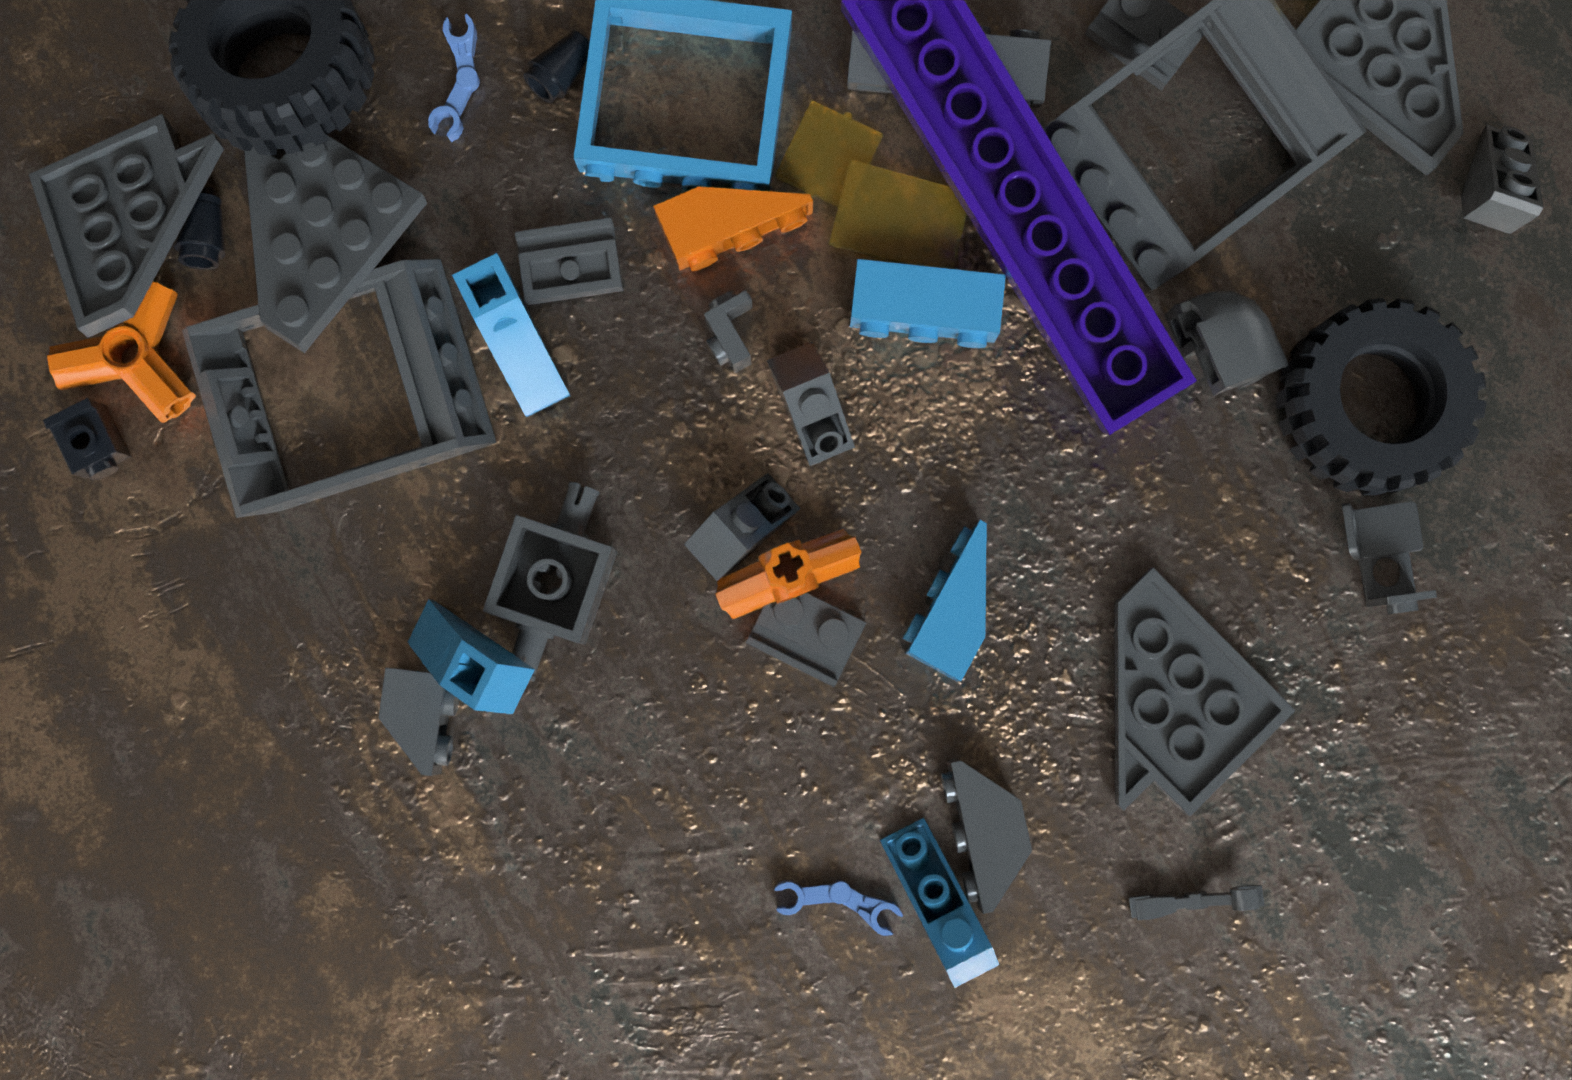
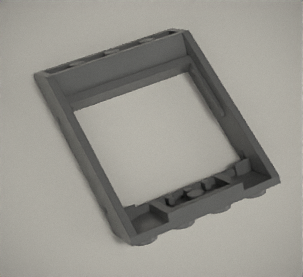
M1212 0L1043 128L1089 205L1152 291L1189 268L1366 132L1364 126L1275 0ZM1200 29L1296 164L1234 211L1235 215L1195 246H1192L1091 104L1132 73L1138 76Z
M441 259L401 260L375 268L350 297L352 299L374 291L376 292L422 446L348 469L342 474L289 490L243 334L245 331L264 326L260 321L259 306L255 305L187 326L182 330L236 518L280 512L497 443Z

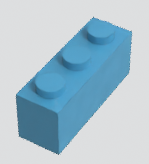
M857 259L850 327L860 328V335L873 338H886L889 336V332L908 333V339L914 342L936 343L938 337L957 339V345L962 347L985 348L987 342L995 343L1000 334L1006 275Z

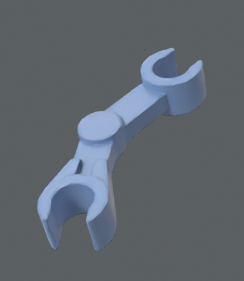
M465 14L468 30L460 37L452 35L453 29L449 19L445 18L443 33L455 56L458 72L456 74V82L445 105L435 108L430 113L428 119L429 128L433 134L436 133L441 120L444 118L454 120L452 127L447 133L450 142L457 140L461 136L463 122L460 117L472 92L480 85V79L474 64L477 30L473 20L467 14Z
M784 880L779 882L774 888L775 891L792 889L797 893L798 899L794 905L777 906V912L783 915L796 914L803 905L834 902L843 904L856 911L878 934L883 936H891L893 932L889 928L878 924L877 916L880 911L889 909L896 915L903 917L899 906L894 902L863 895L851 888L843 880H837L832 884L803 887L793 880Z

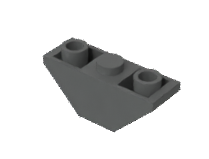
M1486 124L1481 133L1461 193L1464 219L1511 234L1540 215L1544 205L1533 141L1526 133L1510 126H1504L1502 129Z
M947 760L949 772L941 773V781L946 802H955L959 822L951 823L957 852H966L970 871L962 873L966 897L969 903L977 901L978 909L983 914L990 913L995 910L1032 852L1022 801L961 760Z

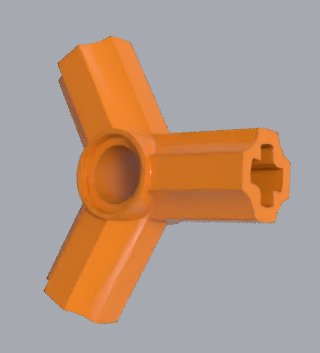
M153 281L133 318L115 325L104 336L50 346L47 360L49 371L53 376L56 387L63 391L123 379L160 422L165 423L172 418L180 416L190 407L196 395L158 352L159 343L178 294L174 290ZM138 344L136 357L131 362L122 363L124 350L131 345Z
M845 529L802 544L800 540L785 543L758 556V562L719 579L715 595L722 610L726 611L732 619L739 618L773 602L779 604L818 588L820 583L860 568L859 559L862 552L856 537L849 535Z

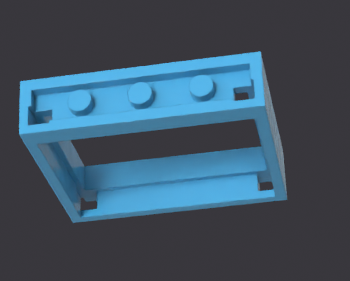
M595 0L574 151V160L579 172L585 173V176L599 177L601 182H611L614 180V176L632 178L635 184L649 188L662 187L663 182L681 184L682 189L685 191L698 186L771 191L792 31V10L713 0ZM610 25L773 44L757 166L594 146Z

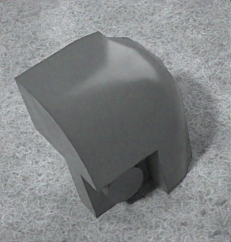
M1228 290L1203 293L1175 304L1165 314L1183 359L1196 354L1213 396L1235 387L1241 389L1256 383L1266 375L1289 365L1269 318L1255 300Z

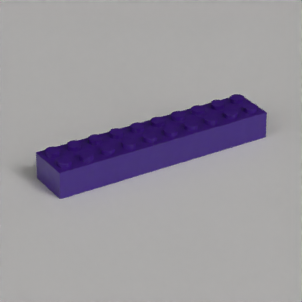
M841 0V11L1003 274L1006 275L1008 282L1100 431L1108 435L1113 434L1195 383L1197 380L966 2L964 0Z

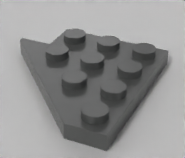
M1320 0L1296 29L1301 39L1361 124L1426 176L1438 166L1464 134L1447 0Z
M160 114L29 174L77 329L87 338L131 319L136 314L224 151L222 143L214 133L179 148L171 124L163 114Z
M326 135L329 139L328 141L318 146H315L313 142L302 146L303 151L291 154L286 153L280 161L271 155L258 154L254 147H252L251 151H244L260 321L266 329L304 354L427 205V201L421 192Z
M1154 568L1148 569L1114 603L1115 804L1121 810H1125L1153 782L1186 816L1190 817L1296 710Z

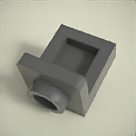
M747 290L738 295L734 291L720 295L708 305L711 310L704 313L706 325L713 335L706 342L718 364L722 366L728 362L734 373L751 365V355L731 320L753 308L752 298Z

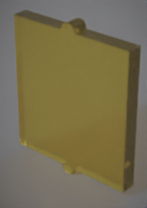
M812 100L775 173V177L805 191L806 194L811 195L812 199L816 196L847 211L884 134L853 120L852 114L849 112L842 115Z

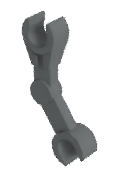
M1262 885L1237 886L1230 888V892L1225 893L1193 891L1184 893V896L1177 897L1171 895H1140L1129 898L1131 918H1137V920L1160 918L1177 912V909L1184 908L1187 910L1208 908V906L1232 905V910L1248 911L1257 910L1259 906H1265Z

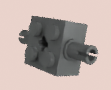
M569 482L568 484L569 488L556 524L551 523L548 526L518 515L515 516L483 608V612L516 622L515 627L520 630L512 654L522 661L525 660V663L535 669L530 679L531 681L536 679L535 675L548 638L553 640L555 635L586 645L618 553L613 547L588 539L589 535L584 534L596 498L600 492L587 486L584 488L581 484ZM555 568H558L557 576L563 579L560 588H552L550 593L546 594L547 586L541 583V578L543 574L552 575Z

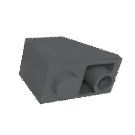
M813 342L767 360L779 396L809 465L812 466L855 448L831 375Z
M767 473L714 511L684 545L718 581L750 556L801 508L793 501L786 490Z
M385 668L379 720L421 775L434 776L441 774L442 766H449L453 752V736H447L449 716H456L460 700L441 687L430 672Z

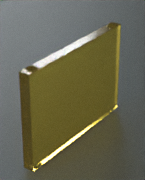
M850 160L829 245L901 264L953 269L967 214L949 186L871 166L860 161Z

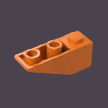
M698 186L653 207L679 270L690 267L691 271H698L714 264L718 260L717 255L734 247L737 252L745 251L763 241L762 235L778 228H780L782 233L789 232L802 226L808 221L806 216L813 214V199L810 194Z

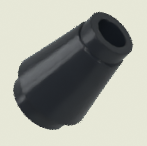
M573 30L568 36H565L528 62L529 69L523 75L525 82L538 97L548 103H552L557 97L564 98L587 62L590 42L581 33Z
M200 193L180 230L174 246L175 250L179 252L178 261L181 264L199 270H213L218 268L219 260L225 257L222 200L219 197L208 193Z

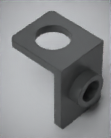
M1410 501L1354 510L1350 503L1342 504L1349 553L1354 560L1416 552L1423 549L1418 508L1415 502Z
M1409 553L1358 560L1366 608L1386 605L1388 615L1419 610L1417 600L1437 597L1436 590L1416 593ZM1382 558L1392 559L1400 569L1398 581L1390 587L1380 585L1373 576L1374 565Z

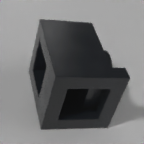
M86 398L43 420L46 429L51 430L72 475L86 479L89 478L92 481L103 479L119 469L118 463L131 457L107 406L95 400ZM89 436L90 442L86 448H83L80 440Z

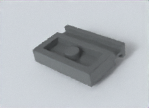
M1108 0L1099 15L1088 26L1085 35L1127 65L1189 17L1166 0ZM1200 29L1139 75L1162 91L1204 34Z
M612 217L515 232L524 300L527 305L624 291Z
M805 593L779 604L773 602L764 606L746 644L835 687L866 622Z

